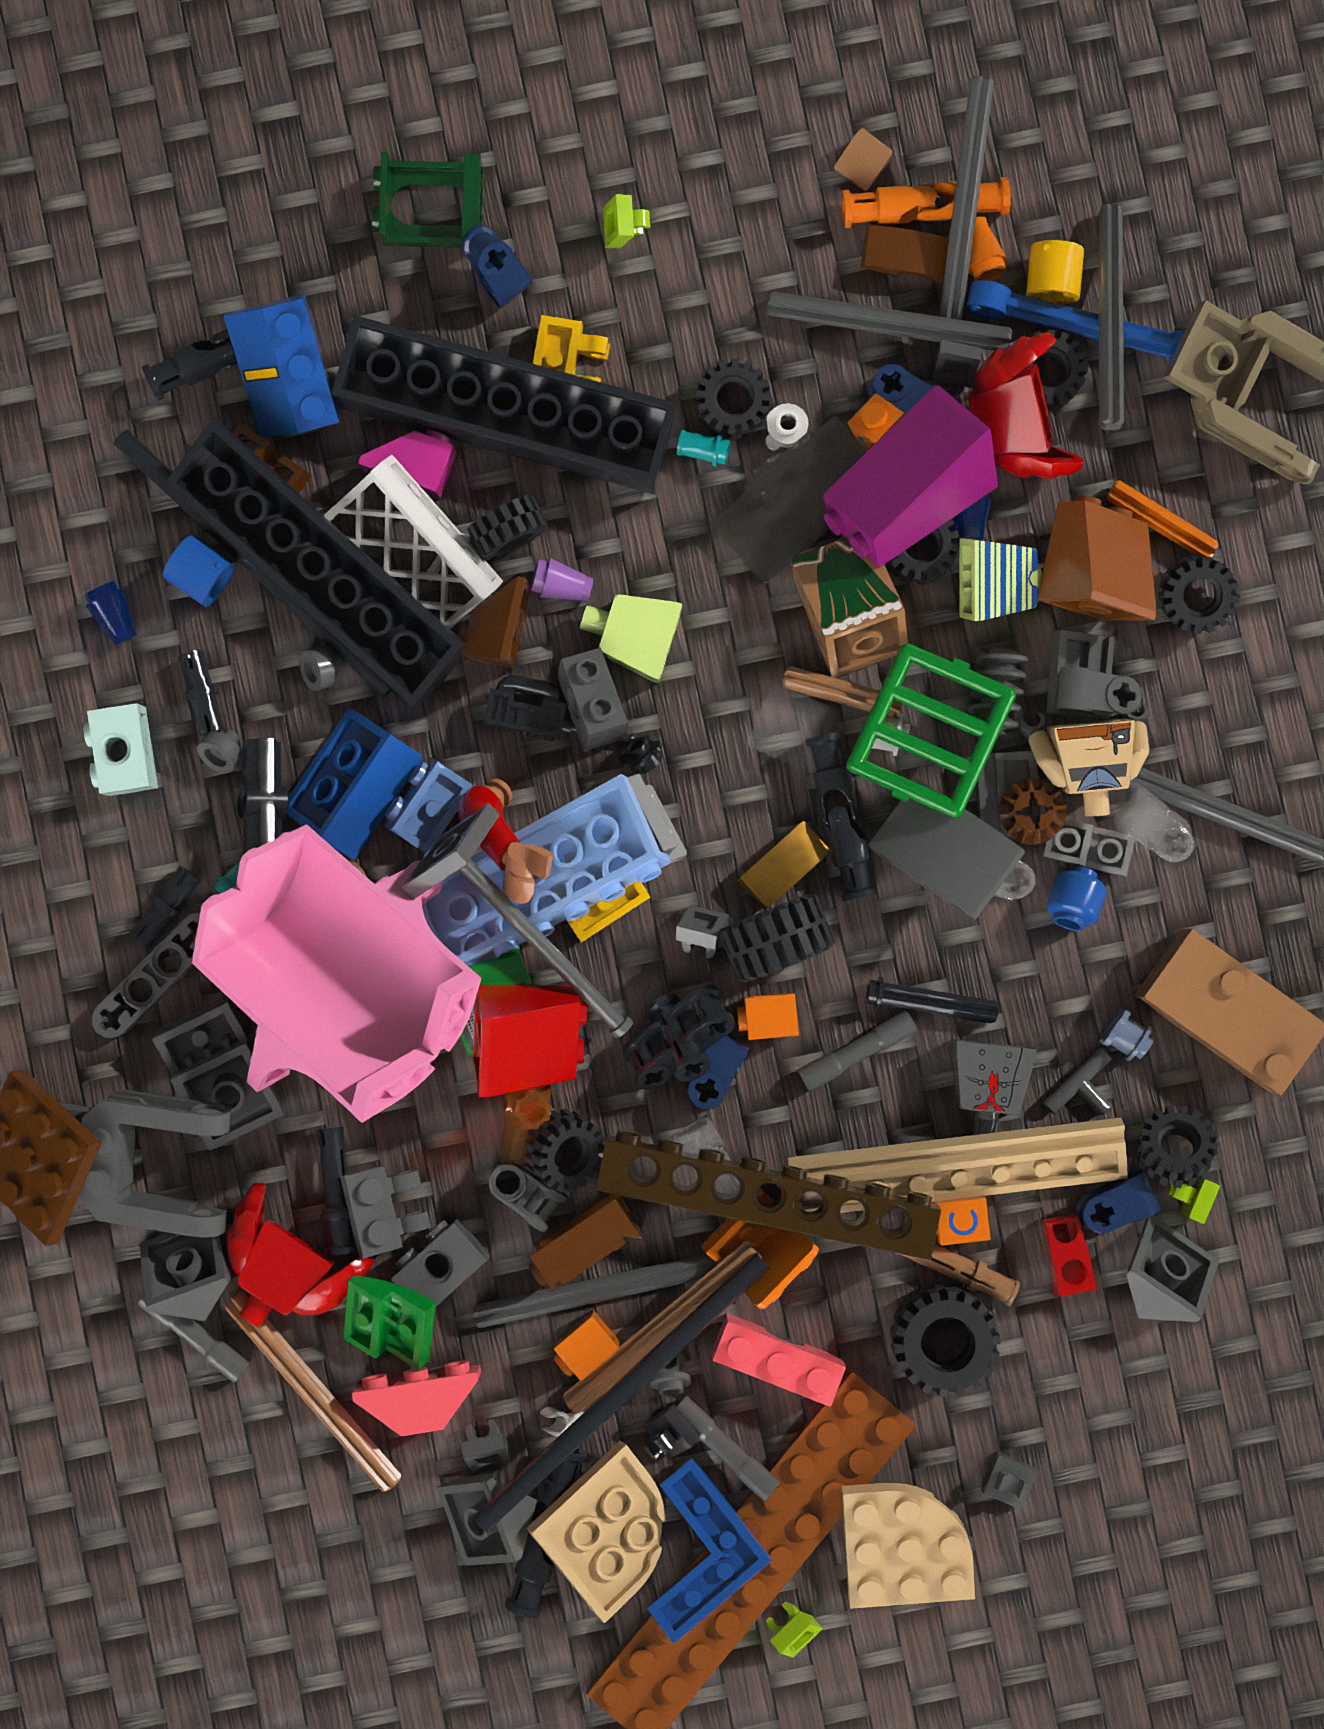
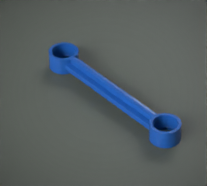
M977 280L971 283L965 308L974 315L989 319H1003L1007 317L1099 340V314L1012 293L1008 287L992 281ZM1123 320V345L1127 348L1163 356L1170 362L1185 331L1168 332Z

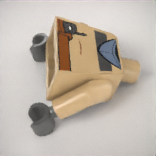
M1144 704L1141 705L1138 716L1128 713L1120 714L1119 719L1047 726V732L1044 731L1045 716L1043 713L1036 712L1038 725L1033 727L1028 726L1024 722L1023 716L1020 717V734L1028 740L1037 764L1053 785L1062 787L1063 792L1068 794L1083 793L1085 816L1110 814L1108 790L1127 789L1130 780L1137 777L1149 754L1147 726L1144 724L1149 709Z

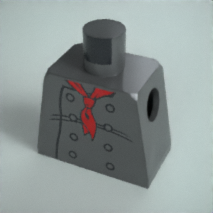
M952 1039L956 1106L960 1109L975 1110L972 1134L998 1132L999 1113L1019 1115L1037 1049Z

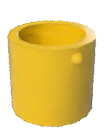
M1045 240L1032 244L1029 254L1026 296L1060 305L1077 302L1080 299L1084 248L1077 243L1062 240Z

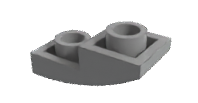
M1065 819V824L1056 836L1046 842L1043 857L1127 877L1136 836Z

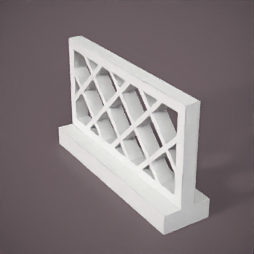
M393 455L379 463L370 474L324 515L329 521L333 520L339 513L356 515V537H346L362 551L363 545L383 546L384 568L382 569L393 577L412 578V596L425 608L440 610V621L449 629L493 593L503 582L491 566L481 559L477 550ZM373 482L386 495L385 510L364 509V490ZM356 499V508L347 507ZM393 504L400 512L392 511ZM363 515L385 517L384 539L363 538ZM392 518L407 519L414 527L413 542L392 540ZM421 536L425 539L427 543H420ZM392 547L413 549V571L391 569ZM420 550L435 551L442 559L441 574L420 572ZM449 568H450L456 575H450V574H448ZM419 579L441 581L440 602L419 600ZM448 582L463 583L474 597L465 605L447 603ZM447 610L457 611L447 620Z

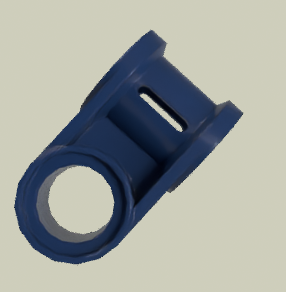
M476 225L466 232L462 240L463 253L477 273L482 287L500 309L533 284L532 278L516 258L512 249L504 241L500 240L489 226Z
M887 364L881 367L871 379L868 386V396L871 398L877 393L906 414L934 386L923 382L899 365ZM890 379L896 384L893 391L887 394L883 391V388Z
M728 1034L705 1051H702V1053L709 1057L711 1066L703 1076L689 1081L687 1092L692 1104L705 1110L714 1109L721 1104L733 1078H736L744 1062L750 1044ZM708 1079L714 1081L713 1089L718 1093L715 1099L707 1098L705 1103L698 1100L700 1093L695 1090V1085L697 1083L705 1084Z
M1140 1169L1127 1173L1128 1179L1113 1180L1081 1195L1076 1201L1074 1208L1080 1223L1094 1232L1103 1234L1131 1222L1143 1220L1159 1212L1161 1208L1145 1170ZM1095 1204L1105 1208L1099 1212L1101 1218L1099 1221L1090 1217V1215L1096 1212Z

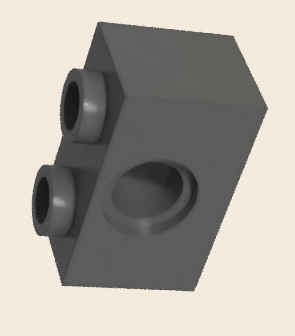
M601 648L562 658L557 679L583 751L623 740L628 721Z
M458 1218L450 1225L445 1220H442L425 1236L430 1243L417 1253L413 1247L394 1264L398 1271L391 1280L397 1285L424 1295L436 1302L437 1306L488 1260L490 1254ZM432 1254L445 1256L449 1262V1270L442 1274L434 1273L428 1266V1257Z

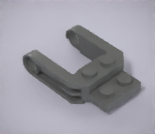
M120 1089L109 1097L104 1098L94 1107L59 1102L61 1106L102 1142L79 1194L80 1200L97 1221L194 1237H215L225 1232L226 1210L198 1205V1201L132 1191L130 1186L133 1183L135 1126L201 1136H219L230 1131V1107L218 1103Z

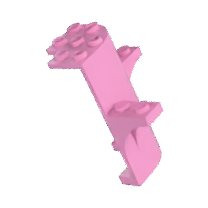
M306 824L292 832L283 833L277 839L258 848L248 850L241 857L236 886L219 895H212L202 904L192 964L258 1025L246 1081L257 1093L288 1076L291 1069L306 1074L322 1085L362 1123L415 1089L435 1070L430 1062L436 1059L440 1050L450 1051L455 1045L471 1015L481 977L434 935L424 917L422 907L432 897L440 893L443 880L414 900L402 889V886L420 861H414L406 869L390 877L385 876L374 884Z

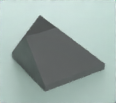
M1154 1215L1145 1220L1126 1273L1138 1319L1197 1322L1202 1318L1219 1260Z
M168 1232L139 1243L145 1307L148 1312L201 1321L206 1320L227 1284L238 1276L233 1272L228 1261L225 1232L215 1237H194Z
M498 1465L481 1469L437 1487L465 1566L516 1562L523 1555L529 1533L526 1528L531 1524L537 1503L536 1499L527 1495L487 1533L473 1519V1516L506 1486Z

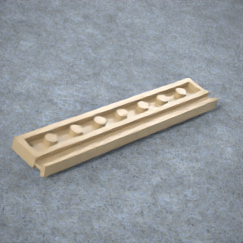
M1121 1117L788 1157L789 1166L807 1170V1177L823 1180L824 1174H832L848 1178L849 1186L865 1189L866 1183H876L890 1187V1194L907 1197L908 1191L919 1192L932 1196V1202L1128 1179L1126 1142L1124 1140L1125 1125ZM813 1191L805 1192L799 1198L798 1205L804 1211L813 1212L821 1206L822 1197ZM856 1200L847 1201L842 1205L840 1213L863 1210V1205Z

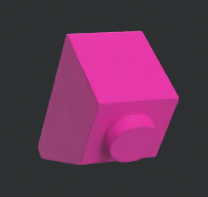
M427 430L425 435L413 431L361 455L358 464L363 472L370 474L379 463L393 455L427 495L441 499L457 452L454 445L449 444L450 438L444 434L433 430Z

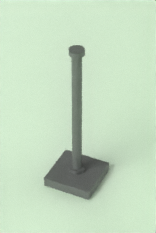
M487 803L435 839L402 886V889L414 900L451 874L459 871L610 1027L609 1033L615 1039L624 1035L632 1026L633 1020L628 1015L622 1016L471 860V857L500 814Z

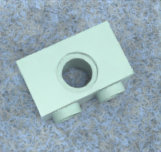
M135 703L87 711L88 722H85L83 725L84 737L87 746L93 748L95 763L90 764V777L94 788H99V794L112 796L157 789L158 784L146 707ZM124 740L127 745V754L122 760L115 762L110 754L111 747L116 741Z

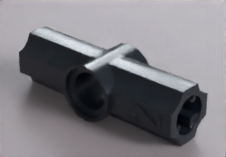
M259 737L256 739H246L243 742V783H241L237 795L238 818L243 820V855L248 850L258 848L282 835V822L287 813L288 794L286 787L281 785V742L274 740V738Z

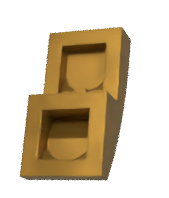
M803 820L742 875L738 881L764 910H767L829 854L831 850Z

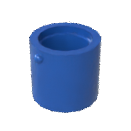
M192 534L184 539L170 556L163 571V578L204 607H207L224 591L234 574L236 564Z

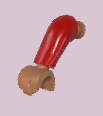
M497 778L491 779L485 786H472L462 795L458 807V818L460 822L487 803L500 814L479 847L502 871H505L503 879L505 895L514 902L520 904L528 903L533 896L535 886L532 874L544 880L548 878L551 872L553 853L543 847L520 842L503 817V808L512 800L511 789L502 780Z

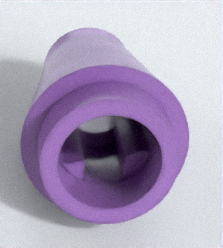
M549 558L548 561L538 559L530 591L539 593V598L587 602L594 578L588 577L552 558Z

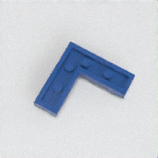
M691 1458L660 1485L711 1552V1555L647 1608L673 1644L677 1643L773 1561L695 1458Z

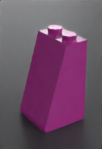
M935 386L823 494L827 511L824 514V518L828 527L836 535L842 534L846 537L858 556L869 558L880 568L998 487L991 429L941 387Z

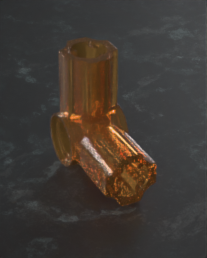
M551 1085L505 1094L503 1115L506 1116L499 1149L500 1161L521 1166L529 1165L524 1159V1154L530 1152L524 1148L525 1141H533V1137L528 1134L530 1129L538 1131L541 1123L550 1120L552 1109L550 1104Z

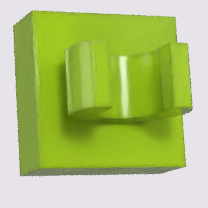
M616 194L603 207L605 248H622L634 235H642L643 228H650L649 210H633L632 195Z
M1197 1178L1192 1186L1188 1187L1187 1184L1182 1183L1181 1188H1173V1180L1167 1194L1184 1202L1180 1213L1205 1224L1220 1185L1205 1178L1201 1181Z
M784 1602L782 1606L788 1612V1622L781 1626L772 1617H769L766 1622L769 1629L777 1633L770 1639V1642L780 1654L794 1658L823 1628L812 1615L799 1611L791 1603Z

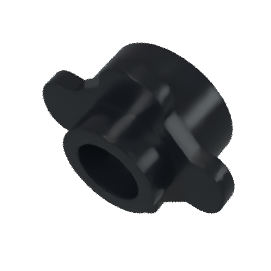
M651 735L638 737L627 745L625 753L621 755L619 761L622 765L628 764L631 771H634L636 774H646L653 770L662 760L663 754L660 750L663 744L660 740L653 741Z

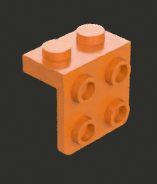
M760 1187L758 1188L756 1195L759 1200L764 1203L775 1202ZM727 1218L701 1245L705 1253L716 1263L722 1261L744 1241L749 1240L758 1248L762 1255V1260L770 1269L753 1283L745 1293L759 1309H765L771 1302L777 1300L787 1285L800 1272L810 1266L813 1258L819 1251L817 1245L807 1234Z

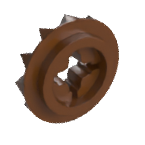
M1026 778L1015 782L1005 791L999 805V817L1004 830L1016 841L1031 845L1041 844L1054 838L1065 824L1067 805L1060 790L1047 780ZM1030 793H1032V798L1035 799L1037 806L1050 808V811H1045L1044 814L1038 816L1037 829H1035L1030 816L1016 815V811H1021L1022 808L1029 806Z

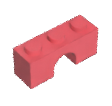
M729 1313L725 1315L712 1349V1360L830 1407L846 1369L843 1359L839 1356L803 1343V1346L784 1341L768 1333L765 1327Z

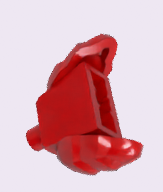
M1050 332L1036 334L1031 337L1021 336L1011 342L1006 348H998L991 353L978 370L974 381L976 388L968 397L969 411L991 429L995 463L1008 473L1021 478L1036 476L1045 479H1055L1058 476H1067L1081 472L1084 460L1080 456L1062 448L1051 446L1054 441V435L1038 365H1030L1057 341Z
M253 1183L247 1191L244 1200L236 1205L233 1225L229 1228L226 1238L229 1264L233 1272L240 1276L237 1285L251 1294L239 1315L249 1323L260 1327L272 1308L284 1316L289 1315L292 1311L300 1316H314L328 1312L341 1305L344 1297L347 1296L348 1280L353 1276L364 1277L374 1263L372 1256L364 1259L358 1256L335 1273L323 1279L336 1262L324 1256L323 1253L271 1219L265 1221L261 1227L266 1185L265 1183Z

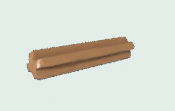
M793 666L786 668L782 681V686L785 689L868 712L872 709L880 690ZM894 700L886 717L897 718L900 715L903 704Z

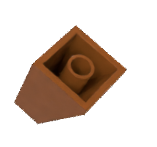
M1079 495L1076 497V501L1058 502L1037 600L1099 621L1155 620L1156 601L1148 523L1132 518L1133 512L1119 507H1102L1101 500L1091 496Z

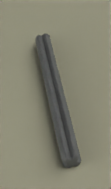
M974 76L969 84L939 317L962 320L994 86V81L990 77Z
M1104 204L1098 213L1099 426L1103 430L1116 431L1122 427L1124 422L1123 221L1120 205Z
M775 291L770 293L767 302V314L773 317L934 342L947 340L981 347L986 350L995 351L998 348H1006L1011 343L1012 329L1009 327Z
M1141 768L1137 777L1130 780L1128 788L1324 865V840L1144 768Z
M703 1254L558 1286L555 1292L549 1288L476 1304L473 1308V1317L476 1326L483 1328L697 1281L716 1266V1263L709 1255Z

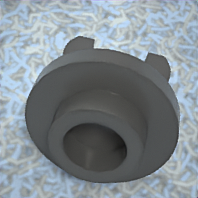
M682 1352L676 1356L677 1364L674 1368L661 1369L649 1381L650 1387L657 1389L660 1395L675 1396L684 1392L683 1388L691 1384V1375L684 1372L685 1358Z

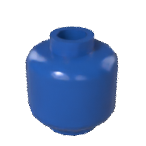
M1076 866L1073 867L1072 871H1063L1056 875L1046 908L1053 916L1052 921L1058 926L1072 931H1083L1085 927L1097 923L1107 889L1097 879L1096 872L1086 867Z

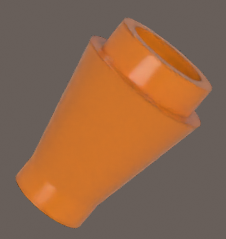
M980 216L976 217L968 273L974 276L975 281H993L1005 274L1007 270L1005 264L1008 258L988 226L987 219Z

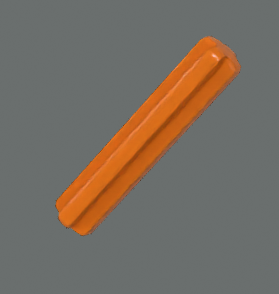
M1117 480L1108 491L1106 499L1119 508L1132 511L1134 518L1148 523L1150 528L1190 553L1199 557H1212L1218 548L1217 540L1124 482Z

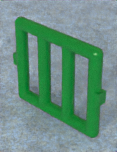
M903 644L894 659L853 747L846 767L851 773L892 790V796L904 802H908L910 798L950 817L957 818L962 815L1016 699V692L1007 685L970 670V664L958 658H954V661L951 662L912 644ZM911 663L996 699L987 721H982L902 686L901 684ZM895 700L979 737L969 760L885 724L884 721L893 701ZM876 738L961 775L952 797L949 798L866 761Z

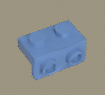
M430 757L427 763L422 761L416 766L408 781L412 784L403 798L397 796L390 804L385 814L388 821L384 825L391 832L399 835L424 853L428 851L435 839L441 836L458 811L462 795L473 786L432 757Z

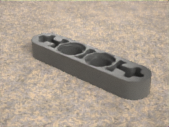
M199 912L187 916L96 1007L91 1019L96 1033L105 1038H115L129 1032L194 966L192 964L193 956H191L187 947L177 942L176 939L180 936L182 941H187L195 933L192 924L194 922L199 923ZM195 941L189 946L191 949H194ZM170 948L177 950L182 957L180 968L172 973L164 970L160 962L163 952ZM138 978L147 979L153 988L151 997L145 1002L137 1001L131 993L132 984ZM120 995L126 1004L137 1009L134 1015L131 1009L125 1010L118 1017L117 1020L121 1024L119 1028L116 1026L106 1028L104 1025L108 1020L104 1014L106 1010L108 1012H115L125 1004L118 1000Z

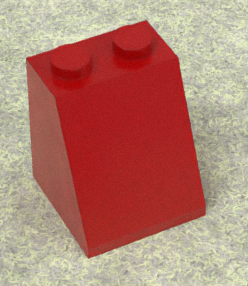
M479 985L474 1008L472 1064L478 1097H492L576 1079L577 1064H583L584 1040L583 1038H578L579 1025H586L587 1005L584 1000H580L579 995L570 985Z

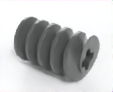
M980 648V650L988 654L975 658V664L985 669L977 673L1013 688L1016 696L1024 694L1023 689L1013 685V680L1026 678V673L1016 669V664L1028 662L1029 657L1008 649ZM971 689L970 696L980 703L969 705L967 712L986 722L996 699ZM1013 703L1009 713L1021 711V706ZM1007 716L998 736L1008 737L1009 735L1005 734L1006 729L1016 728L1019 726V723Z

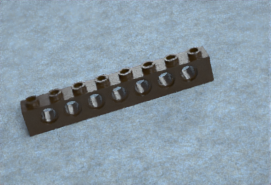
M617 1131L616 1137L608 1135L596 1187L597 1191L931 1260L941 1209L938 1204L932 1203L933 1197L913 1191H908L907 1197L890 1194V1187L876 1183H866L865 1189L849 1186L848 1178L832 1174H824V1179L820 1180L807 1177L808 1171L788 1165H783L782 1171L765 1168V1161L751 1157H741L740 1163L724 1159L725 1153L708 1148H700L699 1154L682 1151L683 1144L670 1140L659 1139L658 1145L641 1142V1135L626 1131ZM638 1157H649L655 1162L656 1171L653 1175L640 1177L634 1172L632 1163ZM682 1165H689L696 1170L698 1178L692 1185L683 1186L674 1179V1171ZM723 1174H731L738 1179L740 1184L734 1193L729 1195L722 1194L715 1187L717 1178ZM774 1183L780 1188L781 1194L775 1202L764 1203L759 1200L756 1193L762 1184ZM813 1191L822 1197L821 1206L817 1210L807 1212L799 1207V1198L805 1192ZM850 1200L859 1201L863 1205L862 1215L856 1220L844 1219L840 1215V1209L845 1202ZM899 1209L904 1212L905 1219L900 1227L888 1229L882 1225L883 1215L888 1210Z

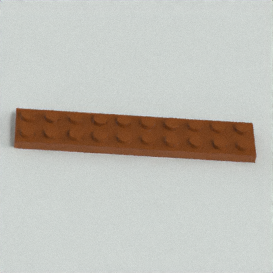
M850 1369L841 1380L831 1407L822 1404L768 1469L781 1482L765 1502L751 1490L735 1509L736 1513L773 1561L677 1643L673 1644L651 1613H649L588 1687L586 1695L626 1729H667L843 1516L841 1486L869 1484L917 1426L915 1421L854 1370ZM706 1546L672 1587L711 1555Z

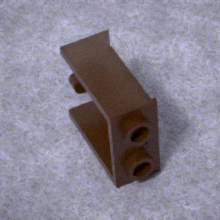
M611 1193L536 1243L530 1254L532 1263L529 1265V1268L542 1287L548 1283L552 1291L555 1292L559 1281L564 1285L625 1244L627 1237L642 1239L643 1228L622 1196Z

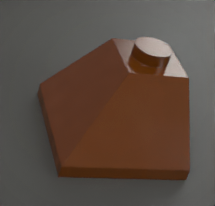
M517 576L470 615L469 624H461L458 637L465 643L462 651V656L465 660L514 670L531 592L525 577Z

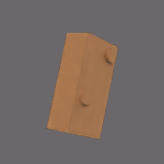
M1181 929L1134 995L1266 1091L1282 1095L1324 1037L1323 1021L1194 929Z

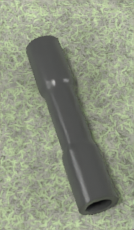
M904 1010L874 1027L871 1032L834 1053H828L798 1070V1073L808 1091L812 1092L840 1076L846 1069L880 1050L888 1049L918 1032L917 1027L909 1013Z
M144 1296L137 1305L164 1327L171 1329L201 1353L208 1363L233 1383L249 1366L250 1363L224 1341L216 1339L193 1319L148 1312L145 1307Z
M686 1396L676 1408L699 1434L700 1438L698 1440L705 1443L735 1471L737 1477L765 1502L781 1482L754 1457L745 1453L716 1426L710 1416Z

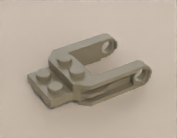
M1207 300L1199 302L1162 378L1192 394L1190 401L1199 429L1289 480L1301 484H1311L1320 467V463H1316L1308 456L1297 451V445L1238 412V409L1245 404L1269 352L1324 383V342L1271 310L1239 320Z

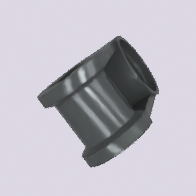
M1083 667L1060 668L1056 701L1057 711L1111 717L1116 714L1131 713L1140 705L1142 698L1139 684L1130 677L1101 673L1097 670Z
M514 1159L499 1161L491 1171L489 1178L491 1193L514 1210L524 1221L541 1232H546L548 1229L547 1222L561 1203L565 1204L569 1200V1197L564 1192L557 1191L553 1187L548 1186L527 1167ZM511 1170L519 1176L520 1184L515 1189L505 1190L498 1185L497 1175L502 1171ZM547 1198V1200H546L545 1203L542 1205V1207L540 1208V1210L536 1211V1210L539 1208V1206L541 1205V1203L544 1201V1199Z

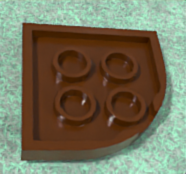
M21 1069L9 1072L0 1094V1200L9 1207L11 1212L45 1246L59 1243L102 1142Z

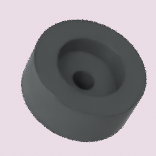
M322 647L303 651L300 655V671L304 682L312 691L332 687L335 682V673L343 670L341 658L338 655L331 657Z
M226 729L224 733L217 731L207 733L197 747L198 755L202 761L210 768L222 773L231 772L242 757V751L237 744L239 736L230 729Z

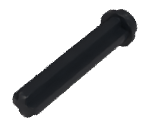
M878 977L877 980L870 979L866 992V1004L873 1005L874 1010H879L880 1006L989 1024L996 1022L999 1014V1003L997 1001L884 983L883 977Z

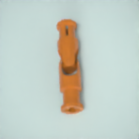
M1000 177L998 182L980 183L977 213L1000 212L1002 216L1009 215L1010 186L1007 177ZM957 181L921 184L917 187H877L875 192L851 194L849 190H842L841 210L844 228H851L853 223L877 222L881 226L909 223L913 220H952ZM937 196L949 202L945 207L935 209Z

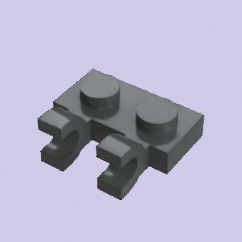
M376 1166L340 1176L359 1257L364 1259L402 1248L400 1235L431 1228L427 1211H414L396 1217L391 1198L393 1193L422 1187L418 1170H408L386 1176L384 1166Z

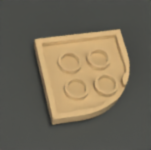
M619 1441L526 1529L603 1623H606L636 1594L654 1570L662 1550L659 1544L662 1522L666 1521L665 1510L656 1483L629 1447L622 1441Z
M875 1483L841 1486L850 1609L975 1599L972 1549L964 1525L953 1509L950 1510L939 1500L935 1499L933 1493L908 1484Z

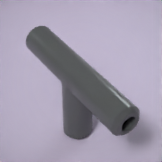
M1099 1048L1043 1101V1106L1051 1114H1055L1078 1093L1098 1115L1105 1114L1110 1109L1111 1104L1089 1081L1112 1060L1111 1055L1104 1048Z

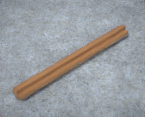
M749 1240L744 1241L619 1346L615 1353L582 1381L579 1380L563 1395L568 1408L574 1413H580L608 1390L755 1252L762 1259L758 1248Z
M244 1292L237 1293L226 1303L225 1310L378 1488L383 1492L393 1488L401 1478L398 1470L267 1318L260 1327H257L239 1315L249 1297Z

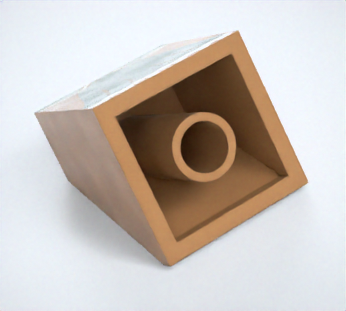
M844 536L836 542L820 548L807 549L798 556L790 558L796 587L831 677L837 678L896 656L900 647L908 643L905 609L885 565L878 568L869 558L858 556L849 540Z

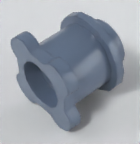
M1120 1008L1100 1036L1098 1042L1107 1047L1112 1045L1125 1054L1124 1059L1130 1061L1135 1056L1141 1059L1154 1041V1038L1149 1036L1152 1027L1149 1025L1143 1027L1129 1017L1131 1012Z

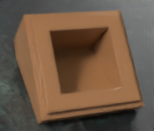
M861 127L833 169L866 193L890 163L893 151Z

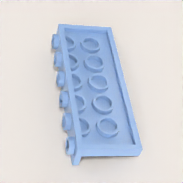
M618 775L514 833L521 843L537 845L552 852L553 859L548 878L544 880L532 874L535 886L531 900L524 904L512 902L545 936H548L554 932L553 926L564 920H577L590 912L589 907L601 900L603 902L615 900L625 894V887L637 881L639 883L650 881L662 873L661 868L670 864L671 860L668 854L659 850L626 776ZM484 851L472 856L471 860L504 893L503 879L505 871H502ZM459 871L445 878L440 893L432 897L422 907L426 922L434 935L467 966L495 956L497 958L501 954L520 949L518 945L526 941Z

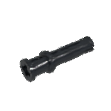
M344 1127L318 1129L322 1182L325 1196V1208L320 1213V1220L325 1221L327 1247L324 1249V1256L357 1252V1247L340 1176L348 1174Z

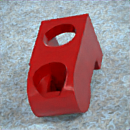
M1074 1213L1043 1219V1235L1052 1274L1051 1283L1054 1296L1062 1297L1097 1290L1087 1242L1084 1240L1078 1215Z

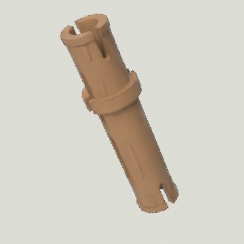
M934 1244L931 1260L902 1255L966 1285V1290L969 1292H982L1005 1303L1007 1306H1011L1020 1287V1281L1013 1280L987 1268L986 1262L982 1260L974 1262L937 1244Z

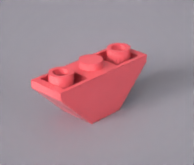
M462 1360L445 1364L443 1371L428 1373V1368L422 1367L420 1370L415 1368L403 1372V1377L388 1380L386 1374L367 1376L361 1379L362 1384H358L352 1392L353 1402L400 1436L443 1430L477 1383L481 1374L480 1364L469 1366V1361Z

